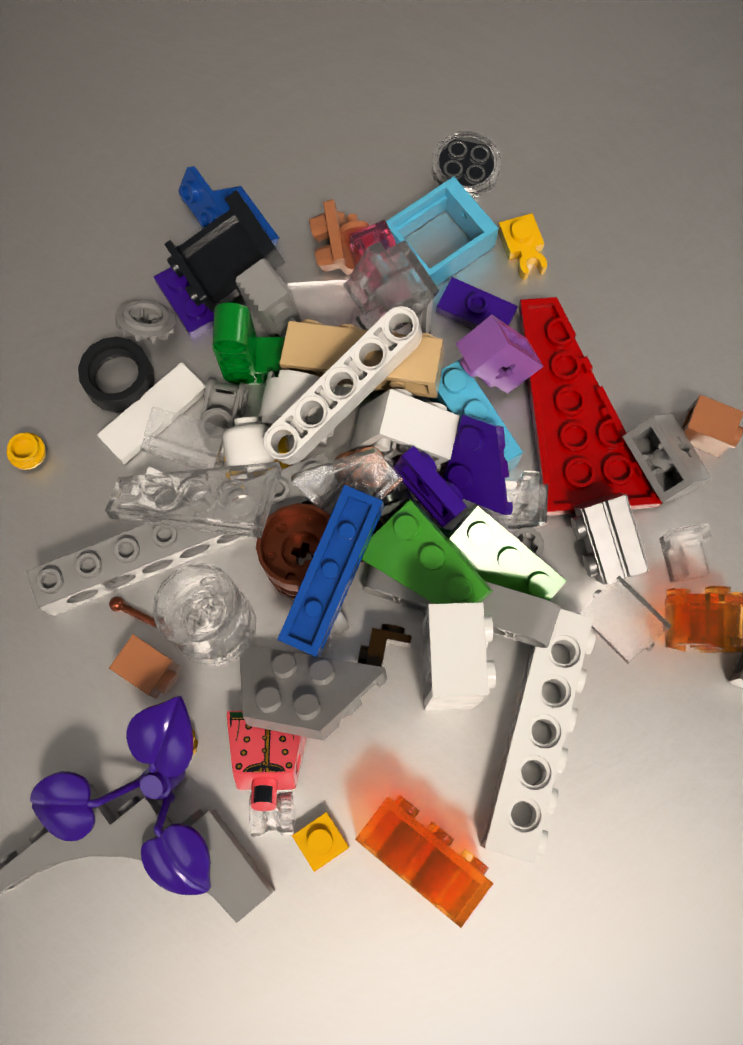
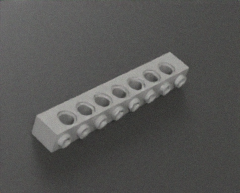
M326 453L284 468L26 571L37 606L44 612L55 616L256 535L266 518L281 507L300 503L323 508L337 502L341 494L340 486Z

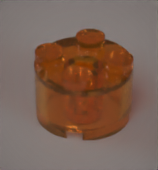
M727 586L705 587V594H691L690 589L684 588L666 590V598L664 599L666 649L686 652V645H690V649L699 650L700 653L743 652V593L731 592V587Z

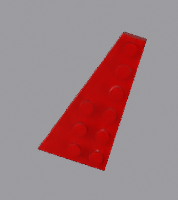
M558 298L520 300L518 308L522 335L528 339L544 366L527 379L544 516L576 514L574 506L618 492L627 494L631 509L658 508L663 503L656 492H653L643 470L623 439V436L627 433L603 386H599L592 372V364L587 356L584 357L575 339L576 333Z

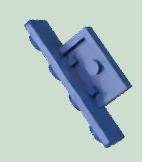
M195 166L187 167L178 192L182 200L200 222L202 228H205L231 209L225 198L237 190L276 247L280 239L242 186L212 191Z

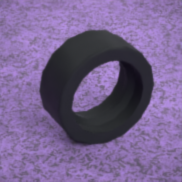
M118 336L103 338L92 344L82 355L78 366L79 382L92 402L103 410L115 413L124 412L134 402L140 400L154 386L155 382L154 369L142 347L131 339ZM117 357H127L135 361L138 366V376L129 388L122 392L111 394L99 389L95 377L97 371L105 362Z

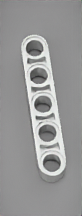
M403 306L394 307L386 312L267 430L264 436V447L267 453L278 461L289 465L297 464L303 460L418 347L423 334L415 312ZM406 322L413 325L412 331L406 337L399 338L392 335L393 329L399 323ZM376 350L383 353V358L378 365L373 367L364 365V358L369 352ZM342 379H352L354 384L350 393L344 396L335 394V388L339 381ZM314 407H323L324 415L322 420L314 425L307 424L308 412ZM285 435H293L295 441L293 448L287 453L280 454L278 444L281 438Z

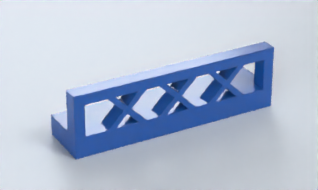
M344 485L278 636V641L315 657L321 656L385 507L383 500Z

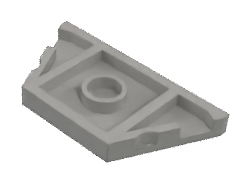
M241 644L239 648L242 710L247 726L325 740L339 727L342 719L351 716L362 705L360 698L375 684L381 687L388 678L385 667L315 657Z

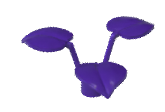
M176 696L163 703L145 708L137 713L129 722L126 731L129 750L137 761L150 764L149 768L134 781L96 799H90L91 790L86 778L70 771L53 773L41 780L33 788L30 802L32 803L34 813L52 835L64 841L83 839L92 831L95 825V815L92 808L99 807L140 787L141 792L147 798L162 799L163 803L154 825L156 837L147 840L141 847V859L144 869L157 885L176 894L199 895L210 890V853L200 833L190 826L179 823L172 824L165 830L163 828L170 804L176 798L172 791L185 779V770L190 765L193 756L192 726L182 696Z

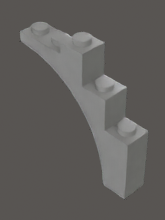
M89 784L91 790L90 799L101 797L94 786ZM135 796L117 810L120 816L118 819L106 803L92 808L95 815L94 828L83 839L77 841L58 839L45 827H42L29 838L31 845L23 852L18 854L17 851H14L0 860V894L13 890L41 871L69 860L89 856L127 857L142 861V845L147 840L156 837L154 825L161 809L160 805L155 799L144 797L140 800L138 796ZM199 809L181 823L194 828L205 840L211 861V888L207 893L221 905L236 923L275 891L216 810H209L204 814ZM166 816L163 825L164 830L173 824L168 816Z

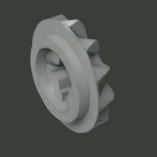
M132 300L122 304L115 314L116 328L122 330L124 337L134 336L137 342L143 339L153 344L156 338L167 340L168 335L175 331L176 318L174 313L165 305L155 301Z

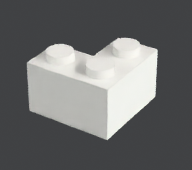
M389 389L360 408L350 450H357L368 446L375 447L382 453L385 461L397 455L402 456L411 447L415 446L419 452L427 453L437 466L451 458L460 416L447 411V407L440 403H426L415 399L413 394L407 390Z

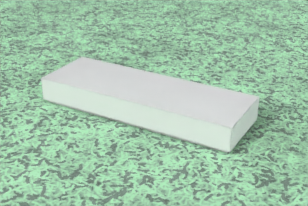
M181 362L150 388L140 400L134 402L100 431L97 436L125 465L203 397L206 386Z

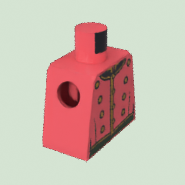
M227 711L232 771L236 787L239 790H252V809L257 811L274 810L277 806V790H292L297 786L307 737L247 726L243 718V711Z

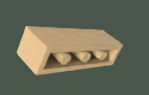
M305 319L301 322L289 321L280 366L282 370L299 371L321 377L368 330L360 329L351 324H341L338 327L323 325L311 319ZM394 330L392 335L399 338L407 336L405 334H398ZM422 333V340L418 347L374 390L386 392L389 389L398 388L407 390L415 396L437 398L445 356L443 339L436 338L428 333ZM376 350L369 352L364 358V365L368 367L378 365L383 358V353ZM342 379L337 385L353 388L354 383L352 379Z

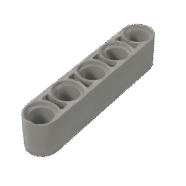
M370 566L362 587L366 592L426 612L428 604H434L375 567ZM486 582L493 592L482 602L484 604V615L492 616L493 633L532 646L548 648L561 608L548 600Z

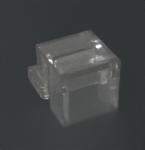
M405 240L386 250L380 241L367 247L344 284L345 289L362 312L356 317V321L363 330H369L386 312L398 306L410 308L419 317L440 291ZM399 323L393 330L396 331L409 323Z

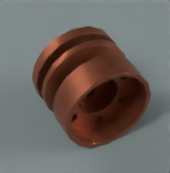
M295 503L281 507L266 518L258 531L256 550L259 562L276 590L293 601L311 563V560H305L303 565H300L298 558H305L307 553L311 554L313 558L331 517L326 511L314 505Z

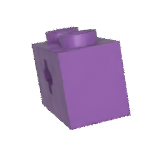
M490 315L456 343L463 356L460 359L463 369L473 378L476 376L480 377L490 388L495 386L506 393L511 392L544 367L528 339L494 315Z

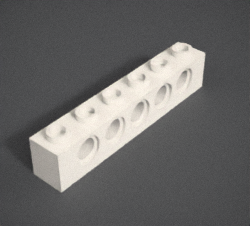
M560 609L548 648L531 645L481 842V847L534 864L536 856H543L548 841V831L543 830L546 814H553L556 807L558 789H554L553 785L556 773H562L566 765L568 749L563 748L566 731L571 733L576 723L578 709L572 707L575 693H581L584 688L587 670L582 668L585 653L590 654L592 652L596 639V631L591 630L593 622L591 617ZM554 644L563 645L569 651L570 659L567 664H560L552 657L551 649ZM545 682L553 683L559 688L560 699L557 704H551L543 698L542 686ZM536 721H542L550 728L551 737L546 744L538 743L532 736V726ZM527 761L535 762L541 769V778L535 785L527 784L522 778L521 770ZM522 801L530 807L531 819L526 825L517 826L511 818V810L516 803Z

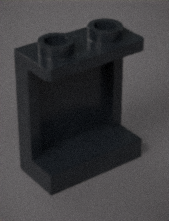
M237 190L225 198L231 208L229 211L180 246H176L171 240L164 244L171 254L167 258L169 265L179 278L185 276L190 284L185 289L198 307L204 304L213 313L214 307L222 303H229L241 294L236 284V277L259 260L266 259L274 270L286 263Z

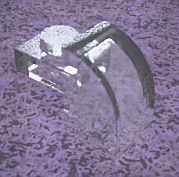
M523 471L517 482L505 481L507 500L513 504L511 515H502L485 507H480L506 529L533 528L547 523L548 484H539L540 472Z

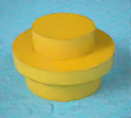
M33 433L16 434L8 442L7 458L18 469L30 470L36 468L45 458V443L39 436Z

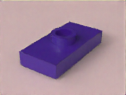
M452 277L436 306V313L472 329L490 315H494L510 326L518 306Z

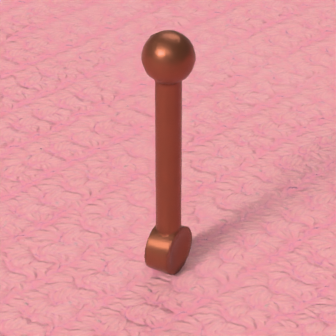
M113 597L109 602V607L112 611H123L167 633L172 641H180L184 636V631L180 626H169L126 605L121 597Z

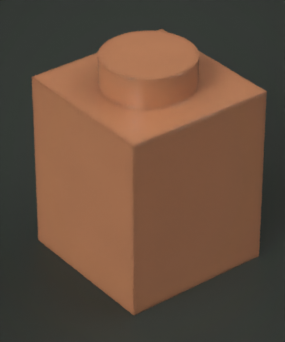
M699 395L689 407L681 428L694 448L720 457L729 447L735 448L743 434V427L739 426L743 411Z
M132 634L109 669L147 695L157 699L160 693L165 695L173 687L178 678L176 670L180 665Z

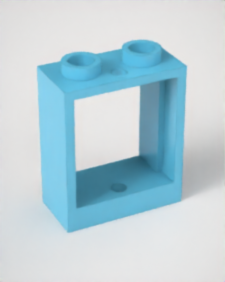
M453 176L384 222L383 245L392 258L395 259L397 257L405 266L404 269L410 281L415 285L420 284L425 292L428 293L494 248L499 228ZM446 210L471 241L432 268H429L404 238Z

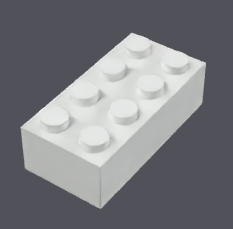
M483 602L428 604L420 631L424 711L472 709L489 696L491 688L496 687L494 660H487L486 654L488 642L493 641L492 616L484 615Z

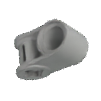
M213 377L208 379L199 419V429L206 447L211 452L224 454L222 434L213 436L210 433L216 427H225L227 429L234 427V419L244 416L249 395L248 383L241 382L239 385L218 382Z

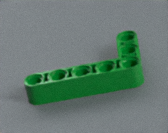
M222 303L214 307L212 348L225 381L237 385L241 382L248 383V385H265L268 372L273 371L274 375L278 377L279 370H282L280 359L285 337H257L250 310L244 305Z

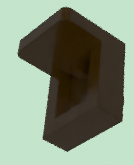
M382 624L381 629L372 628L369 646L361 645L358 663L382 667L386 644L410 648L412 636L404 634L405 628L396 625Z

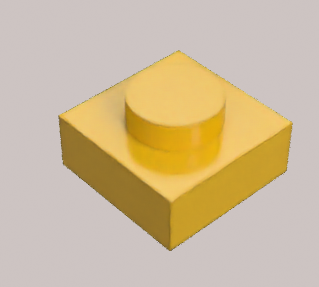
M325 812L292 835L314 872L349 848L348 843L328 812Z

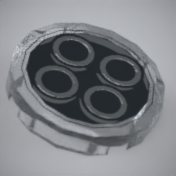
M459 131L447 135L437 144L432 154L431 174L434 181L436 179L437 183L441 185L454 176L473 199L480 197L481 193L487 190L489 192L495 187L500 176L501 155L497 146L489 138L476 132Z

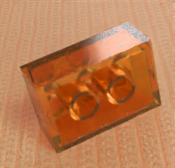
M398 795L394 801L386 796L358 832L355 840L462 928L494 884L484 876L490 868L466 849L460 855L450 848L455 839L432 821L427 828L415 818L420 811L401 795Z

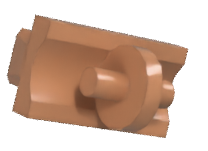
M333 199L323 202L325 212L309 219L311 232L318 242L330 239V245L315 250L316 263L324 272L340 268L346 275L356 273L353 251L363 249L362 242L371 235L370 226L365 221H358L356 214H349L346 218L343 212L337 211L336 203Z

